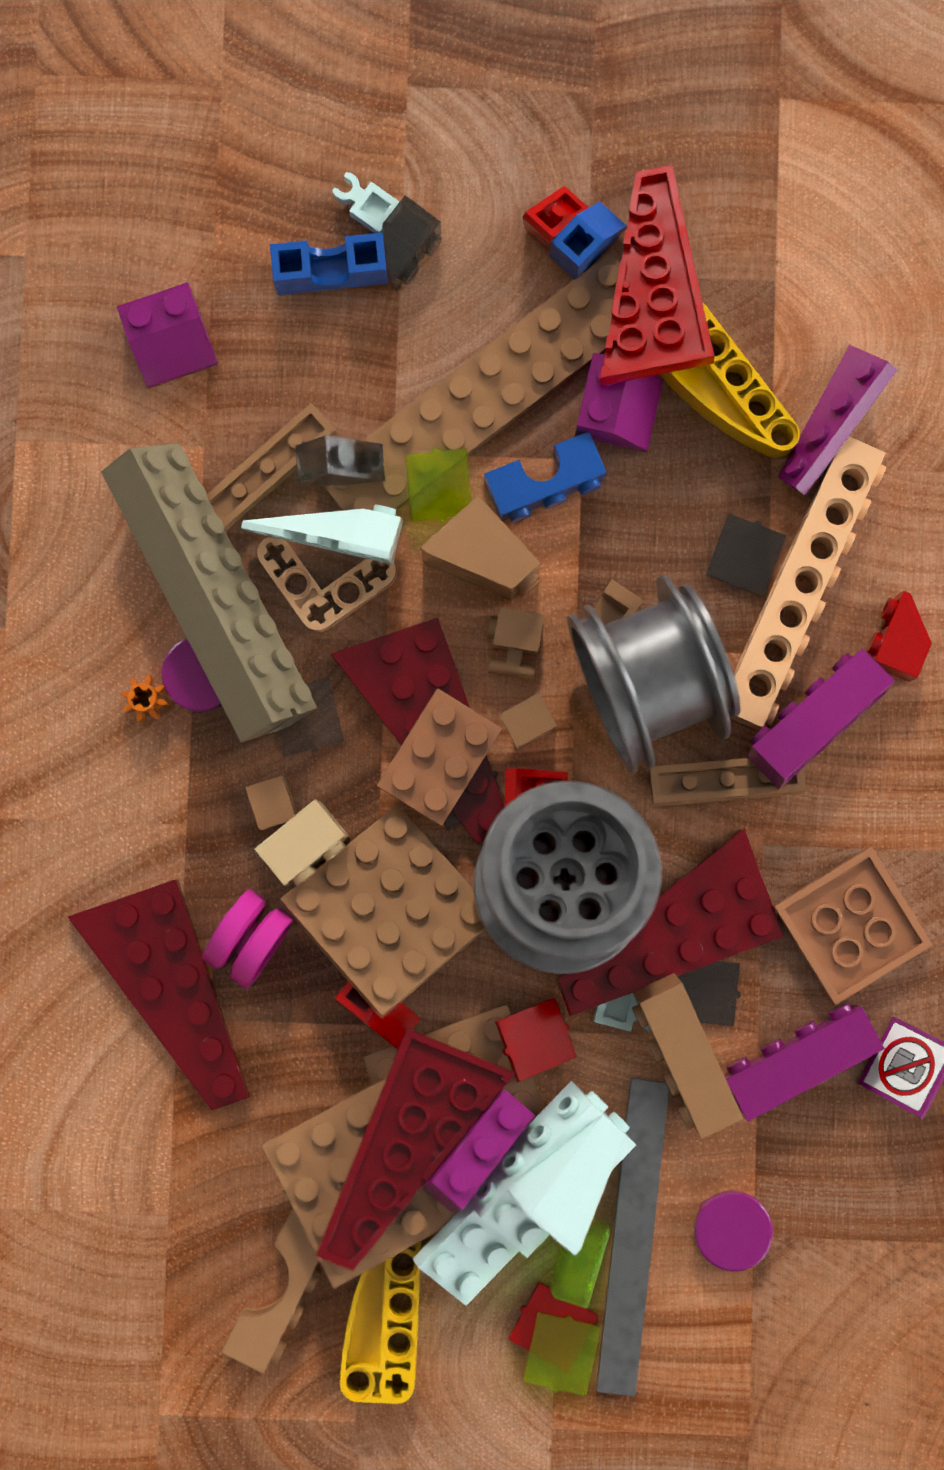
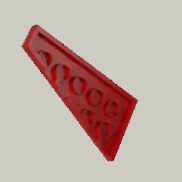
M673 165L636 172L629 208L628 226L623 242L624 249L619 265L611 311L610 329L605 345L606 352L600 374L601 385L714 364V352Z

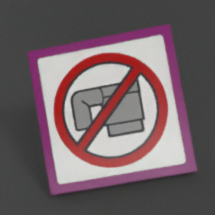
M893 1016L880 1040L885 1049L872 1055L858 1084L923 1119L944 1080V1042Z

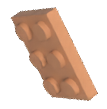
M437 688L378 782L377 787L442 827L503 728Z

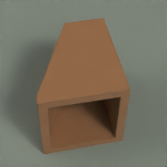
M479 496L473 499L421 546L423 561L428 566L510 601L517 595L523 599L539 584L537 582L540 578L541 563Z

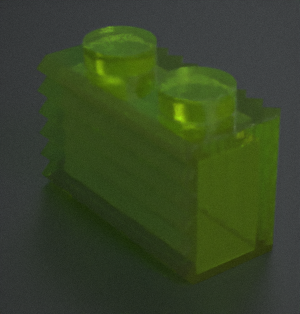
M592 1219L582 1247L575 1256L561 1245L562 1252L559 1253L558 1266L554 1268L553 1282L550 1283L551 1293L555 1299L588 1308L611 1232L608 1224Z

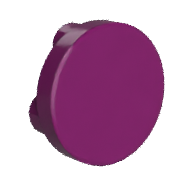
M186 638L178 642L168 652L162 666V682L167 694L179 706L198 713H205L221 707L222 705L188 639Z
M731 1190L717 1193L700 1204L694 1222V1236L699 1250L711 1264L726 1271H743L755 1266L766 1256L772 1243L773 1227L768 1212L755 1197L741 1191Z

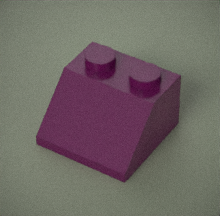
M188 282L117 306L128 342L148 388L218 365L196 298Z
M593 353L575 436L589 431L594 441L647 452L663 379L653 375L601 385L600 374L605 355Z

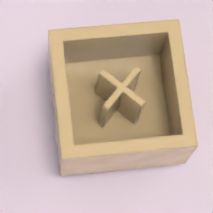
M315 799L257 846L255 851L284 886L293 885L294 883L296 886H299L315 873V866L323 859L328 862L341 852L346 846L344 842L350 836L324 804Z

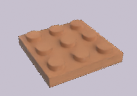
M867 847L773 905L775 912L833 1005L839 1004L933 946L872 847Z

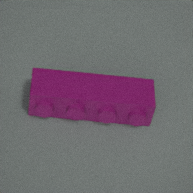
M863 649L853 657L848 653L845 654L832 667V670L835 672L826 681L821 677L818 678L805 691L808 697L799 705L794 701L790 703L778 715L777 718L780 722L771 730L767 726L763 727L750 740L753 746L748 754V758L779 790L880 700L893 685L895 680Z
M849 1003L841 1004L828 1012L829 1019L819 1024H816L815 1021L805 1023L794 1030L795 1037L785 1042H782L781 1039L771 1041L760 1048L761 1055L750 1061L747 1057H742L726 1066L728 1072L724 1074V1077L743 1118L748 1122L884 1050L885 1048L863 1007L857 1005L850 1007Z

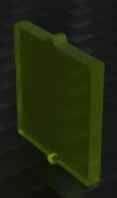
M434 447L431 452L405 455L411 521L435 518L445 521L446 517L456 516L471 502L467 448L440 451V449Z
M538 1312L523 1382L549 1387L553 1393L562 1390L586 1396L600 1326L575 1321L570 1315L562 1318Z

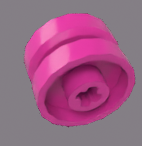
M248 889L225 914L201 957L207 964L219 970L227 966L234 956L238 954L230 970V979L246 990L270 961L294 922L292 916L277 908L270 911L259 924L258 921L266 908V899L252 889Z

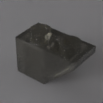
M406 195L382 223L390 287L395 291L403 283L408 285L415 278L420 268L418 266L419 262L426 254L431 256L442 242L441 221Z
M324 435L295 445L298 483L340 486L385 481L383 444Z

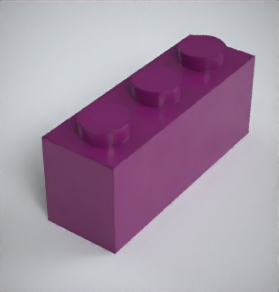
M500 1091L489 1107L480 1115L466 1132V1135L422 1187L450 1212L462 1210L535 1115L508 1091Z

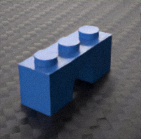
M383 232L345 236V243L343 245L329 249L310 247L307 240L270 244L273 282L278 295L389 284Z
M589 431L554 445L553 456L558 466V472L547 481H535L529 478L524 472L520 460L484 474V483L498 517L502 522L510 519L511 523L520 522L532 515L531 510L544 505L546 509H551L566 502L565 496L577 491H579L580 495H586L601 487L600 482L604 481L607 472Z

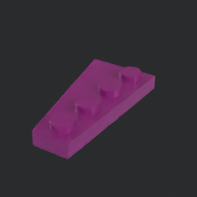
M849 345L805 425L798 443L791 451L780 471L778 478L788 486L806 495L898 369L884 359Z

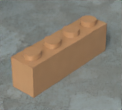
M676 974L668 975L632 992L638 1004L632 1007V1011L641 1029L648 1026L653 1039L647 1041L656 1062L658 1063L663 1060L667 1067L668 1073L662 1076L671 1095L679 1094L684 1106L678 1108V1111L686 1128L689 1130L694 1127L700 1138L703 1139L743 1120V1116L687 992Z

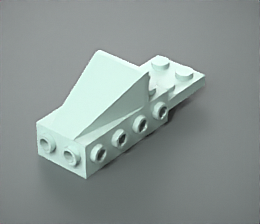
M571 1081L523 1130L466 1206L459 1210L413 1258L415 1264L460 1302L467 1305L518 1252L528 1258L549 1235L554 1237L575 1256L582 1247L611 1171L636 1146L626 1134L630 1129L629 1125L616 1112L613 1111L610 1115L605 1113L604 1111L608 1106L596 1093L591 1090L586 1095Z

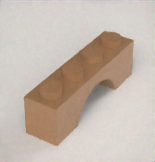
M293 1208L274 1244L283 1255L288 1267L289 1281L287 1290L276 1302L262 1308H243L221 1352L264 1374L269 1362L277 1365L287 1344L280 1339L286 1327L294 1330L304 1309L297 1304L304 1291L309 1294L312 1293L321 1274L320 1271L315 1269L319 1259L315 1255L316 1253Z

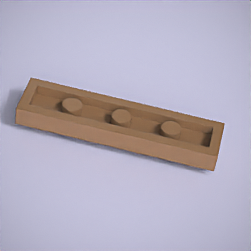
M312 403L207 493V497L216 515L224 525L225 532L337 435L336 429Z
M749 758L654 766L653 769H649L653 807L804 794L806 791L804 769L779 790Z

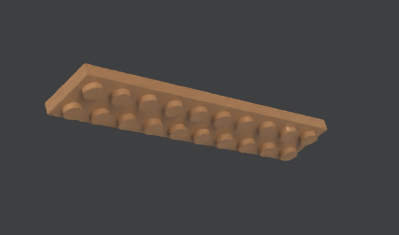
M613 253L607 254L577 279H574L316 475L317 479L342 511L355 509L373 511L374 505H382L397 511L589 365L593 353L603 354L606 352L605 345L610 329L611 311L620 262Z

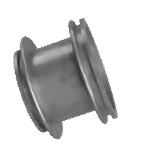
M662 574L658 576L656 581L658 604L606 625L602 623L596 611L589 605L583 607V619L579 620L575 614L567 616L572 644L596 709L619 758L630 773L638 770L637 762L640 761L646 768H654L655 757L652 741L703 720H707L710 727L720 738L727 739L731 732L729 716H737L741 711L739 693L728 657L704 604L689 584H684L677 589L674 583Z
M560 781L543 784L522 793L512 800L499 813L491 825L475 867L474 897L477 911L482 924L494 942L507 955L519 963L532 969L556 974H569L590 970L604 964L620 953L648 921L655 908L661 887L660 854L654 836L645 820L620 796L602 787L584 782ZM577 837L585 838L591 845V851L587 853L577 851L573 846L572 839ZM538 839L548 841L552 846V853L548 855L538 853L533 847V842ZM603 869L610 872L613 876V884L608 886L600 884L596 880L595 871ZM522 873L531 875L535 880L536 887L530 890L521 888L516 882V876ZM559 875H564L565 881L572 882L566 891H562L561 884H554ZM581 904L592 905L597 912V919L593 921L583 919L578 912V906ZM542 906L554 908L558 914V921L553 923L545 922L539 916L538 909Z

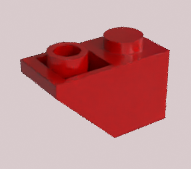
M902 591L894 599L889 597L880 617L885 620V623L880 633L875 632L866 653L871 654V657L888 674L910 682L918 678L932 642L911 593Z
M349 982L344 985L335 997L336 1002L397 1050L407 1028L413 1030L421 1020L402 1002L381 1019Z

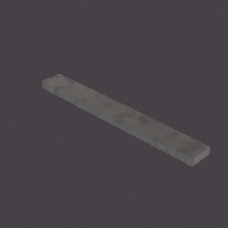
M630 1077L626 1123L630 1129L626 1134L636 1146L621 1161L596 1382L597 1392L629 1396L636 1395L669 1089L664 1081Z

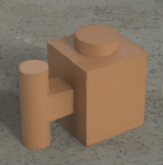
M499 607L498 617L490 616L487 638L494 639L493 649L507 651L506 660L491 658L488 673L533 680L536 665L521 663L522 654L537 657L544 614Z

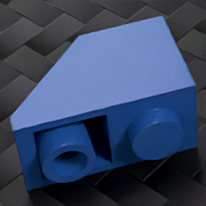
M598 202L577 214L551 241L549 257L573 279H577L627 229V225L603 203Z

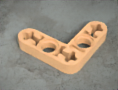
M274 537L265 538L257 550L260 563L298 617L310 631L316 633L329 630L385 591L394 583L397 576L395 564L365 559L321 590L286 540ZM270 546H274L276 549L282 547L285 549L282 551L281 556L288 566L292 561H295L297 564L286 569L279 578L276 577L275 573L282 570L274 559L266 561V558L270 555L267 550ZM378 563L381 567L387 564L389 566L386 570L387 578L382 581L379 577H375L369 581L368 584L373 589L366 593L363 583L356 575L362 572L364 579L373 574V564ZM295 574L302 575L307 580L306 590L297 595L289 593L286 589L287 580ZM346 583L355 584L359 588V597L353 603H344L338 597L340 587ZM331 594L335 604L342 611L336 614L332 607L325 612L324 617L326 621L320 624L317 620L310 622L308 620L312 616L310 609L317 606L321 610L328 606L330 603L325 597Z

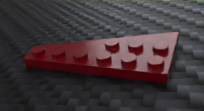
M438 617L331 654L401 746L437 688L469 707ZM487 755L452 809V813L476 844L485 841L495 818L505 808Z
M745 828L739 830L731 839L708 855L689 873L682 876L658 896L655 908L648 921L620 953L593 969L561 974L556 978L569 1015L572 1016L631 994L673 973L679 976L784 937Z
M178 879L68 916V919L210 1109L215 1110L249 1098L250 1094L206 962L201 959L203 953Z
M407 1028L315 1255L354 1271L391 1223L405 1209L419 1189L428 1181L466 1135L470 1127L516 1073Z

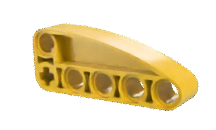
M703 303L711 343L716 344L720 348L721 354L714 356V364L659 375L687 404L725 434L768 457L782 459L788 456L800 438L798 425ZM730 372L738 373L742 376L744 384L740 386L731 385L726 379V374ZM751 402L763 404L766 414L763 416L754 415L750 411L748 404ZM774 431L785 433L789 444L785 446L777 445L773 441L771 433Z
M422 1240L400 1253L408 1254L413 1259L422 1249ZM394 1256L360 1276L347 1322L340 1375L341 1391L350 1401L400 1404L407 1401L413 1394L416 1380L421 1270L415 1262L410 1269L400 1270L395 1267L393 1263ZM397 1293H404L411 1298L412 1304L407 1309H397L393 1306L391 1298ZM395 1333H402L409 1338L410 1344L403 1349H398L391 1345L389 1338ZM361 1371L367 1375L369 1382L364 1386H355L349 1380V1374ZM393 1374L401 1375L402 1387H394Z

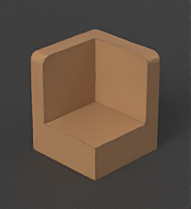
M612 579L593 609L600 617L602 623L606 625L636 613L644 600Z
M540 693L531 696L500 714V718L511 736L516 750L557 728V724Z
M281 775L245 787L257 826L260 830H266L287 823L297 814L286 777Z

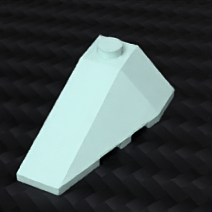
M374 505L373 511L355 509L244 520L241 528L247 532L393 565L403 519L395 516L396 509Z

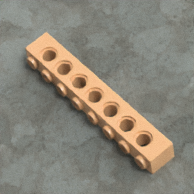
M849 436L826 467L734 670L733 675L739 693L741 711L737 716H729L730 719L755 730L763 728L764 724L771 725L779 709V704L774 703L780 689L787 690L794 676L795 670L790 669L795 655L801 657L808 645L810 636L806 635L805 632L810 621L816 623L824 609L826 602L820 599L825 588L831 589L838 578L841 568L835 565L841 553L847 555L855 540L856 534L852 533L851 530L856 519L862 521L869 509L871 500L867 499L866 496L871 485L877 487L885 473L886 466L881 463L886 452ZM849 475L854 477L858 483V489L856 491L847 490L842 485V476ZM827 509H836L841 513L843 517L841 525H834L828 521L826 517ZM811 543H822L827 548V558H816L811 552ZM797 576H805L811 580L813 585L811 593H802L797 589L795 584ZM787 609L795 613L797 616L796 627L789 628L782 624L780 620L781 610ZM773 643L780 647L782 651L780 662H772L767 659L764 653L766 644ZM758 677L764 680L767 685L765 696L758 697L751 693L749 689L751 678Z

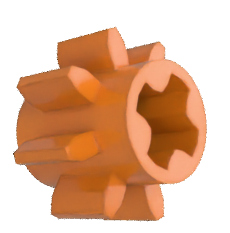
M150 675L146 676L144 683H139L134 678H131L130 683L132 687L129 692L123 691L120 693V695L127 698L129 703L124 707L123 711L127 714L135 710L138 711L136 719L140 723L144 722L146 715H151L154 719L159 720L160 716L157 711L161 706L167 707L170 705L161 696L166 691L165 686L162 684L153 688L154 679ZM142 691L153 694L148 698L150 702L148 707L138 704L142 700L140 695Z

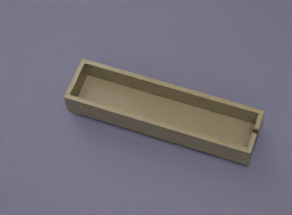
M180 444L129 448L103 469L101 473L241 743L264 734L285 729L317 709L309 687L304 683L298 672L291 653L286 649L276 629L274 620L269 616L256 586L251 582L241 563L240 555L229 540L221 519L216 515L207 497L205 488L195 475L189 463V458L182 450Z

